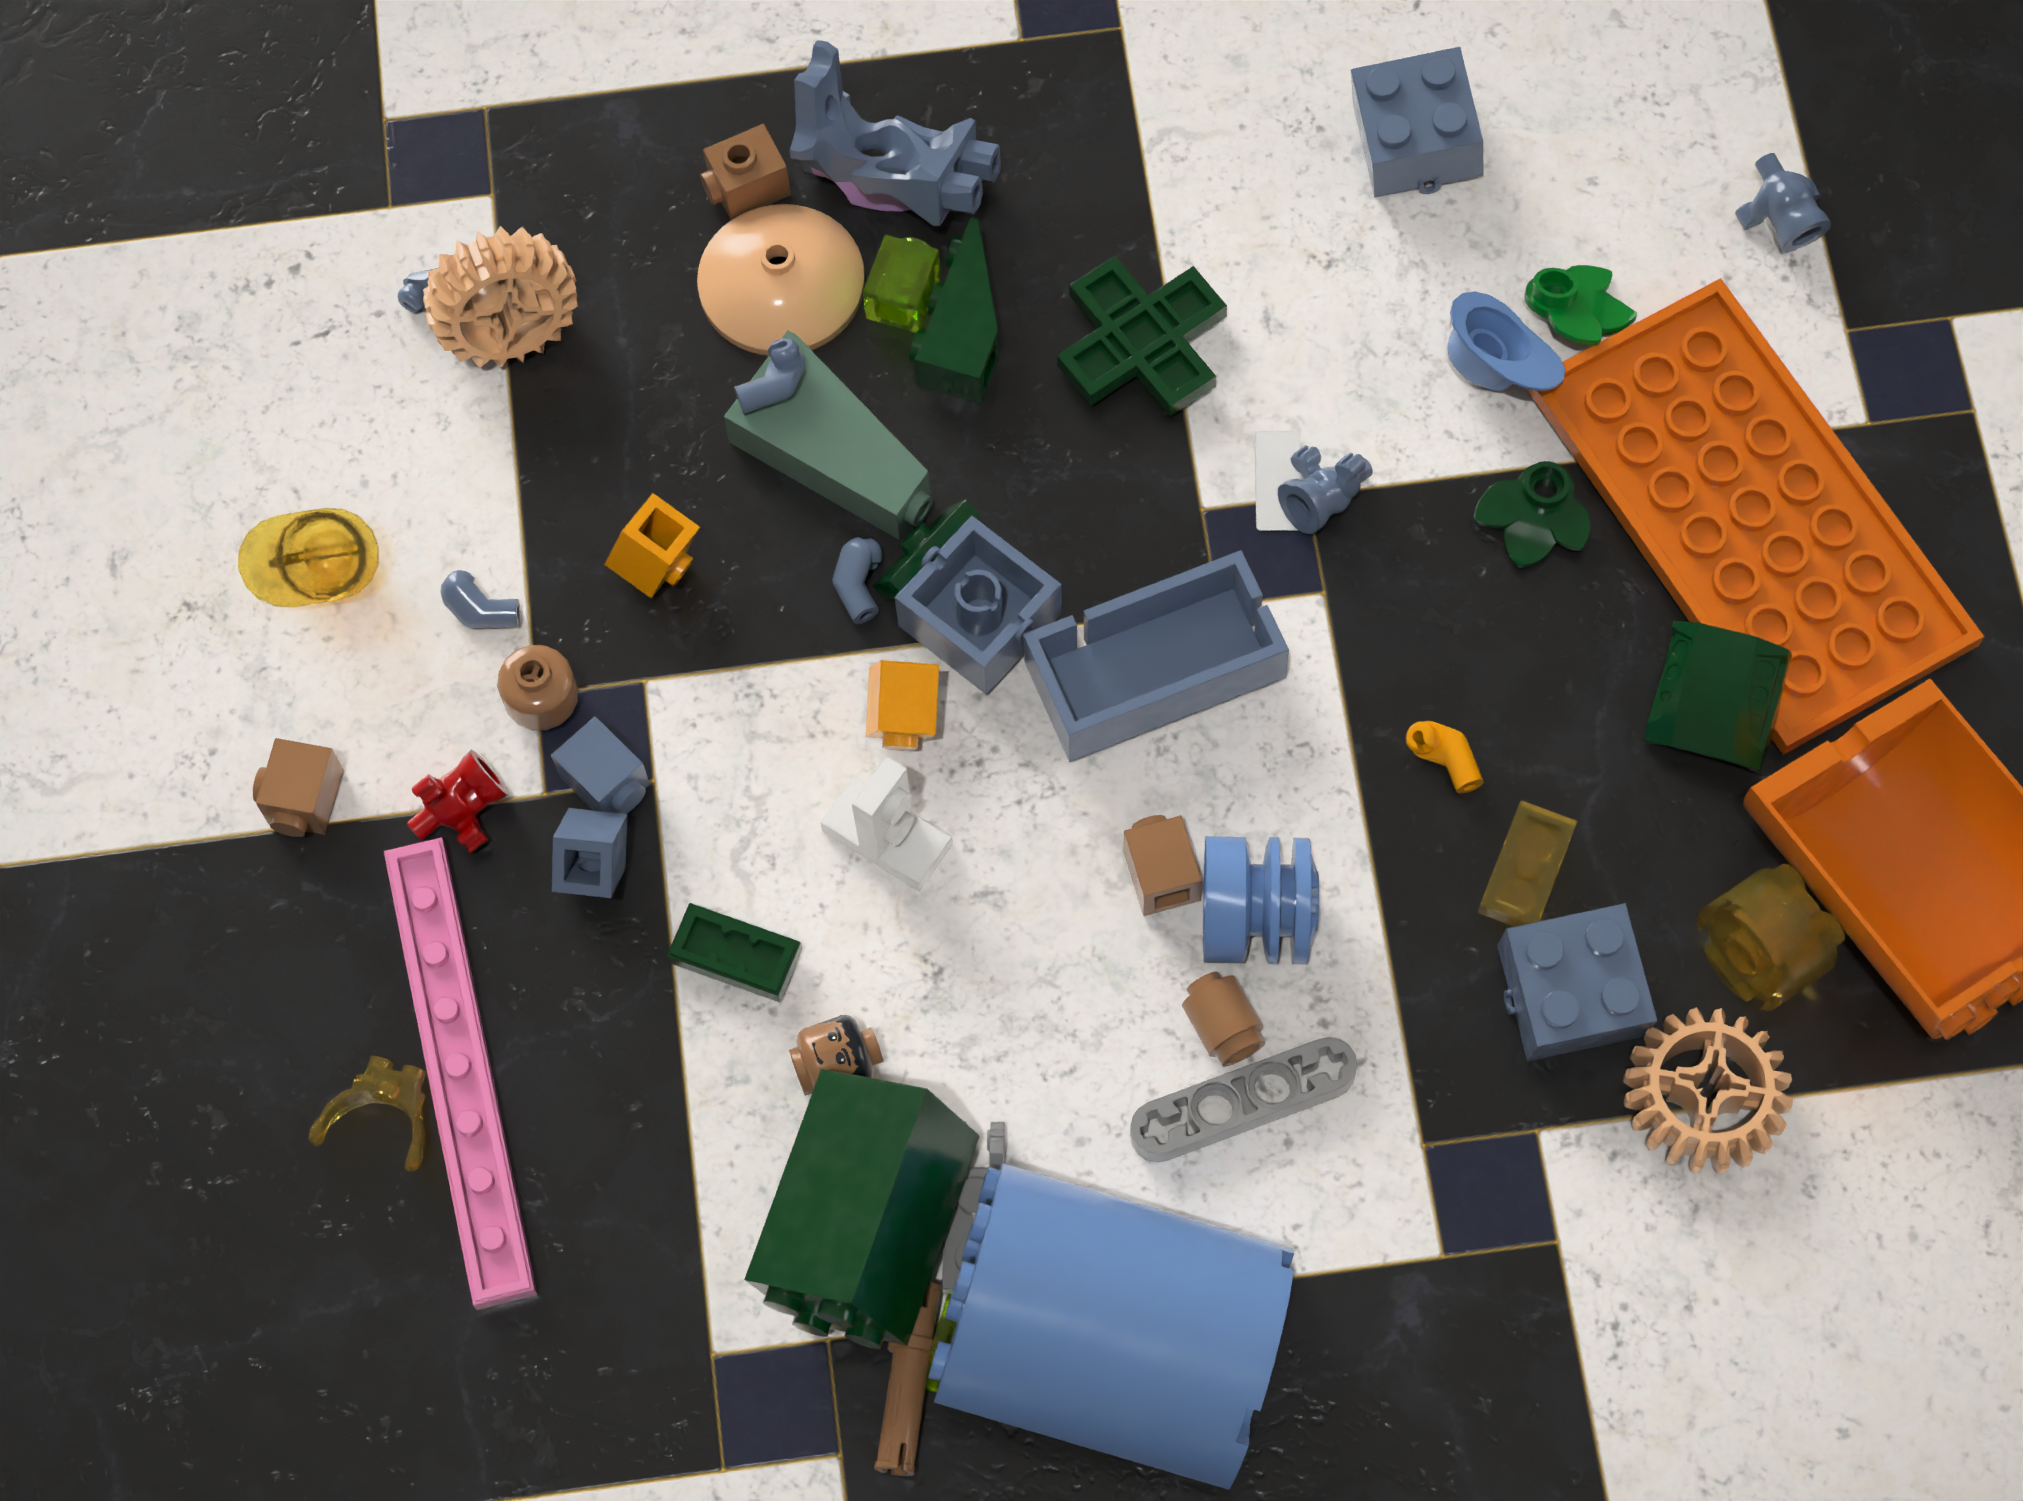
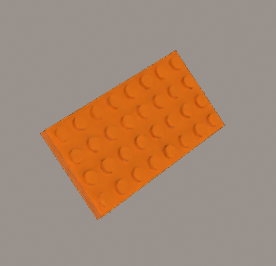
M1721 278L1601 341L1600 344L1593 345L1563 361L1562 363L1565 368L1564 380L1555 389L1545 391L1527 389L1689 622L1703 623L1756 636L1790 650L1792 657L1783 688L1778 718L1771 738L1783 755L1981 644L1984 638L1982 632Z

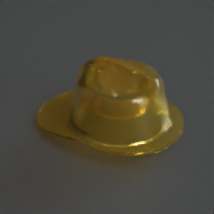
M321 508L288 513L260 521L246 534L238 555V570L244 585L257 599L275 607H298L342 600L356 595L372 581L379 565V546L373 530L360 516L339 508Z

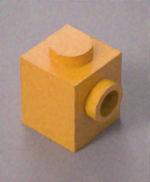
M652 493L621 531L604 565L652 598L665 581L674 587L689 568L694 558L686 552L700 527Z
M880 660L870 666L866 737L883 738L882 748L918 749V741H925L935 736L939 664Z

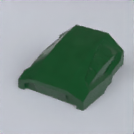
M1673 621L1672 636L1664 670L1647 722L1644 737L1645 743L1693 752L1744 766L1750 771L1761 773L1778 718L1783 688L1792 657L1790 650L1759 637L1698 622Z

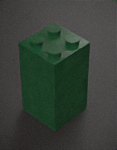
M821 1069L744 1280L765 1295L763 1304L778 1312L793 1315L792 1325L802 1331L822 1337H827L830 1329L846 1332L845 1337L847 1339L874 1349H880L883 1341L907 1346L980 1136L927 1088Z

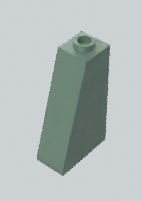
M787 331L782 338L794 340L799 346V352L805 358V369L793 395L786 400L745 414L742 413L738 399H736L724 416L729 443L900 540L910 525L916 527L924 520L931 508L933 497L930 494L928 470L797 335ZM770 355L750 381L764 377L768 364L771 361Z

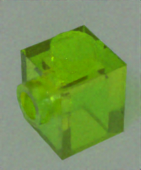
M885 235L863 290L866 319L915 333L921 330L928 312L932 290L941 279L939 249L932 248L926 242L917 238L905 237L900 239Z

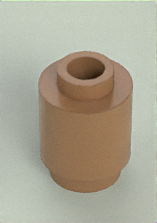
M1215 971L1200 977L1187 987V992L1190 996L1184 1000L1182 1008L1209 1056H1217L1223 1067L1243 1061L1265 1045V1041L1260 1034L1263 1025L1235 976L1230 975L1221 978L1219 972Z

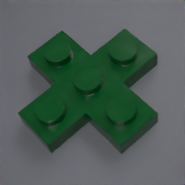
M1113 256L1069 285L1070 297L1097 329L1057 355V366L1090 406L1137 376L1171 417L1216 387V375L1188 342L1227 317V305L1194 266L1148 295L1120 261Z

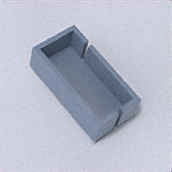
M1242 550L1084 610V641L1086 646L1077 649V624L1073 615L1023 634L1024 662L1069 762L1286 678L1289 648L1268 605L1262 606L1263 594Z

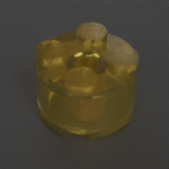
M1782 864L1776 869L1762 868L1757 870L1703 907L1697 916L1698 932L1707 926L1711 943L1705 946L1703 950L1717 975L1736 996L1745 1002L1754 997L1764 1001L1765 1003L1760 1009L1766 1011L1776 1009L1833 969L1837 960V946L1843 943L1845 939L1843 929L1837 919L1819 908L1814 899L1805 890V884L1800 874L1788 864Z

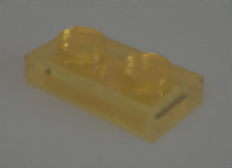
M1521 800L1482 898L1478 913L1514 927L1539 922L1577 821Z

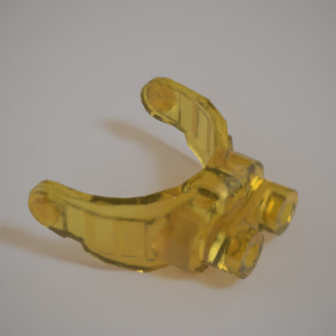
M371 1056L365 1074L356 1075L351 1089L344 1090L327 1103L320 1117L314 1121L310 1129L309 1141L312 1145L320 1146L330 1124H333L339 1117L354 1108L371 1103L390 1104L406 1112L412 1120L413 1138L406 1157L405 1170L410 1172L417 1171L422 1162L423 1148L426 1143L425 1128L421 1116L426 1095L420 1091L427 1072L411 1065H404L402 1071L399 1072L392 1070L394 1063L382 1057Z

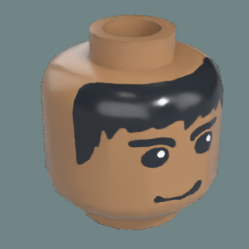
M840 1015L802 1029L797 1035V1047L789 1050L804 1096L812 1094L821 1069L875 1079L873 1065L884 1062L872 1027L860 1031L856 1020L849 1015Z

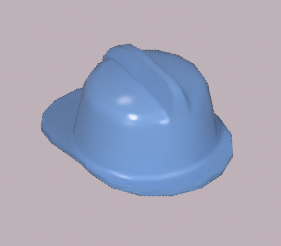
M1476 291L1462 293L1452 302L1450 317L1453 330L1448 340L1447 350L1453 366L1465 379L1490 390H1505L1515 384L1525 389L1545 391L1555 389L1563 382L1565 368L1561 358L1546 342L1530 330L1505 303L1491 295Z

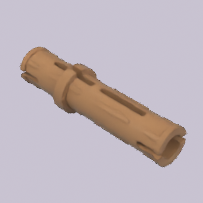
M933 1282L929 1283V1288L926 1290L908 1345L888 1342L887 1349L893 1353L877 1460L874 1463V1469L882 1473H887V1470L891 1469V1475L913 1476L915 1474L914 1464L930 1359L934 1357L938 1344L937 1341L933 1340L942 1287Z

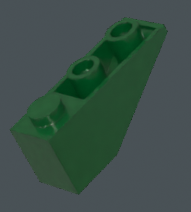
M970 217L963 237L955 235L950 244L946 260V267L950 269L945 283L937 282L932 290L928 304V315H931V319L926 331L918 330L916 332L910 349L909 362L915 364L917 386L982 405L1000 357L999 339L979 221Z

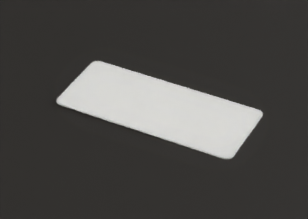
M1257 431L1254 435L1256 528L1259 531H1297L1298 529L1287 519L1280 506L1278 487L1288 480L1301 479V473L1293 467L1290 459L1300 449V433L1298 431Z

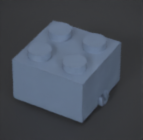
M1461 47L1351 69L1353 106L1374 198L1419 189V192L1422 194H1432L1438 191L1443 183L1484 175L1483 138ZM1427 181L1434 182L1432 186H1424V183Z
M973 516L959 528L941 549L933 546L928 550L922 559L923 568L895 596L898 626L986 695L1024 655L1023 634L1053 623L1062 614L1061 583ZM936 555L937 558L931 562L932 557Z
M1626 903L1511 927L1505 930L1497 945L1509 989L1504 991V1002L1508 1014H1515L1527 1062L1644 1037L1646 1031L1656 1024L1657 1017ZM1511 997H1513L1515 1007L1512 1005Z

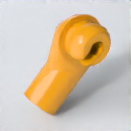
M1420 721L1409 727L1405 738L1409 749L1422 759L1446 767L1457 793L1471 792L1483 785L1484 780L1468 740L1462 732L1433 721Z

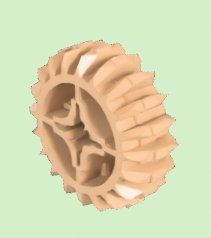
M500 226L494 236L486 238L477 231L475 242L467 245L456 240V254H439V269L428 271V287L423 289V302L427 311L425 316L429 328L434 331L437 341L442 345L444 351H452L459 362L471 358L480 368L492 359L502 368L507 359L516 357L520 362L524 363L525 354L533 350L544 354V342L547 340L561 341V327L573 324L572 310L578 307L575 286L576 278L571 266L566 261L564 253L559 250L557 245H551L543 234L531 237L521 227L512 236H509V233Z
M1696 1007L1689 1010L1686 1016V1024L1672 1014L1664 1020V1032L1654 1027L1648 1029L1643 1038L1646 1046H1635L1630 1055V1060L1637 1067L1626 1069L1623 1077V1082L1629 1087L1634 1088V1090L1626 1093L1623 1100L1624 1106L1633 1110H1642L1631 1122L1633 1130L1643 1131L1649 1128L1653 1130L1646 1143L1648 1150L1658 1149L1663 1143L1671 1147L1666 1159L1669 1165H1676L1682 1154L1691 1156L1690 1168L1693 1174L1701 1172L1706 1158L1711 1159L1713 1168L1718 1174L1727 1171L1730 1164V1156L1742 1168L1749 1166L1753 1160L1752 1150L1766 1154L1773 1145L1770 1135L1779 1136L1782 1134L1787 1123L1779 1114L1788 1113L1793 1105V1099L1781 1092L1789 1088L1792 1083L1791 1074L1783 1071H1773L1783 1061V1051L1773 1050L1765 1053L1762 1048L1769 1039L1767 1031L1758 1032L1753 1038L1745 1034L1744 1032L1748 1027L1746 1016L1739 1017L1733 1027L1725 1025L1726 1016L1722 1008L1714 1010L1709 1022L1704 1021L1702 1013ZM1703 1049V1056L1697 1066H1677L1675 1072L1660 1069L1666 1061L1679 1053ZM1726 1056L1735 1061L1744 1070L1749 1079L1741 1078L1732 1073L1726 1064ZM1708 1070H1710L1708 1083L1715 1087L1712 1093H1718L1706 1112L1707 1098L1701 1095L1703 1088H1697L1705 1078ZM1662 1095H1666V1102L1675 1103L1686 1110L1690 1119V1126L1680 1121L1670 1111ZM1740 1109L1754 1112L1753 1118L1743 1126L1727 1132L1712 1133V1127L1718 1115L1723 1113L1738 1114Z

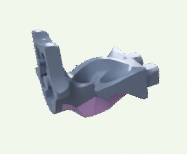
M817 40L815 42L807 70L799 73L794 80L796 128L790 147V158L798 161L804 173L826 177L835 182L853 205L880 211L903 212L913 210L933 226H940L950 210L974 215L981 204L983 195L982 181L994 183L1000 173L1001 157L999 144L976 140L975 120L971 118L952 125L946 131L925 128L898 115L894 119H887L877 123L863 120L852 107L850 95L842 91L838 49L826 41ZM869 149H876L885 155L871 157L863 153Z

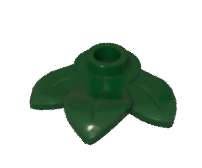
M1550 461L1538 462L1529 466L1521 473L1517 480L1495 482L1484 492L1478 501L1474 513V522L1476 524L1505 529L1503 541L1506 553L1510 560L1519 568L1530 567L1542 562L1550 554L1556 543L1570 550L1582 551L1591 529L1588 511L1573 497L1575 490L1571 476L1562 466ZM1538 487H1548L1554 492V496L1551 498L1541 497L1534 490Z

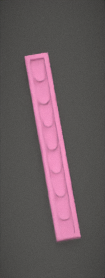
M441 837L384 851L473 1306L476 1310L536 1296L537 1290L446 845Z

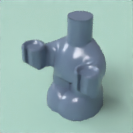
M1775 153L1764 155L1755 162V166L1764 183L1752 202L1740 206L1735 211V215L1744 231L1763 223L1764 219L1768 217L1776 230L1777 242L1783 253L1795 251L1821 238L1830 229L1831 221L1815 202L1821 195L1812 179L1796 172L1785 171Z
M1305 445L1290 458L1291 463L1302 474L1304 479L1296 478L1282 483L1278 487V500L1285 516L1296 529L1302 533L1313 534L1327 523L1332 514L1341 513L1348 507L1352 498L1360 491V483L1373 474L1371 464L1361 454L1353 456V453H1349L1341 458L1335 467L1320 468L1318 465L1321 461V454L1317 447L1308 449L1309 446Z

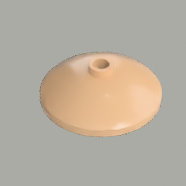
M777 204L747 211L724 225L714 235L704 250L698 268L697 283L703 311L714 329L730 343L741 349L769 356L768 349L771 344L776 340L782 339L787 331L797 335L811 350L825 345L838 336L849 325L859 309L864 293L865 274L859 248L852 236L840 223L812 208L793 204ZM775 257L787 258L784 263L778 265L769 262Z

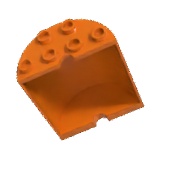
M1931 679L1926 680L1857 722L1832 743L1829 741L1824 742L1750 787L1744 798V809L1932 1039L1944 1037L1948 1040L1963 1029L1968 1035H1971L1990 1022L1998 1014L1996 1008L2006 1001H2009L2012 1006L2023 1001V787Z

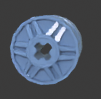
M1205 836L1203 962L1244 963L1250 936H1262L1264 954L1268 964H1277L1279 937H1290L1291 963L1308 965L1309 951L1315 933L1318 930L1319 874L1311 854L1310 838H1293L1290 865L1280 864L1279 837H1269L1263 864H1251L1246 837Z

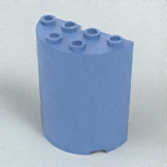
M1005 1163L1001 1164L999 1170L988 1167L977 1202L979 1206L961 1259L963 1263L957 1282L954 1284L945 1319L956 1322L951 1343L938 1341L928 1375L929 1379L939 1381L934 1403L1229 1490L1239 1472L1249 1446L1250 1423L1253 1411H1261L1275 1363L1290 1298L1294 1270L1289 1268L1294 1256V1250Z

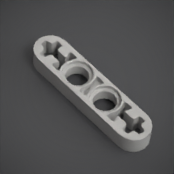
M1332 1037L1321 1038L1147 1102L1139 1107L1132 1117L1130 1125L1132 1146L1138 1155L1148 1161H1168L1338 1098L1348 1092L1354 1083L1358 1065L1356 1054L1350 1045L1341 1039ZM1327 1055L1332 1063L1343 1062L1344 1065L1340 1067L1338 1080L1330 1081L1326 1073L1317 1074L1307 1079L1306 1088L1309 1092L1301 1093L1299 1075L1293 1068V1065L1300 1064L1301 1076L1318 1069L1320 1056ZM1274 1074L1285 1079L1289 1085L1290 1094L1284 1101L1277 1104H1269L1259 1099L1255 1093L1254 1086L1258 1079L1264 1075ZM1217 1095L1228 1100L1233 1109L1231 1118L1221 1125H1211L1204 1122L1197 1110L1199 1103L1204 1098ZM1182 1106L1187 1107L1189 1125L1196 1134L1187 1136L1186 1126L1183 1124L1168 1131V1142L1166 1144L1158 1145L1154 1137L1143 1138L1142 1135L1148 1132V1121L1150 1119L1157 1118L1161 1126H1168L1180 1121L1181 1112L1178 1108Z

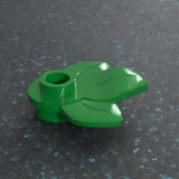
M1589 265L1571 266L1567 270L1545 268L1537 272L1526 286L1524 299L1527 306L1541 317L1549 319L1552 328L1562 337L1578 344L1598 345L1601 342L1602 333L1619 332L1631 325L1637 317L1636 311L1606 292L1612 280V271L1605 268Z

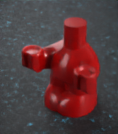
M471 749L453 770L440 779L427 774L412 787L413 794L422 799L424 809L410 819L407 824L420 840H424L440 825L454 829L459 832L457 835L459 843L465 845L469 853H473L488 841L487 835L480 828L476 815L488 804L498 802L507 796L508 791L489 764L477 752Z

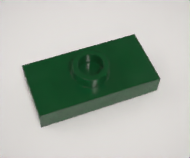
M965 499L948 506L929 527L924 523L919 524L899 544L898 547L904 552L903 555L872 587L886 601L894 600L895 596L923 568L922 559L928 550L933 546L941 549L971 516L978 520L977 516L980 513ZM934 555L930 561L933 562L937 556Z
M689 903L666 957L670 964L781 1002L801 954L802 944L800 941Z

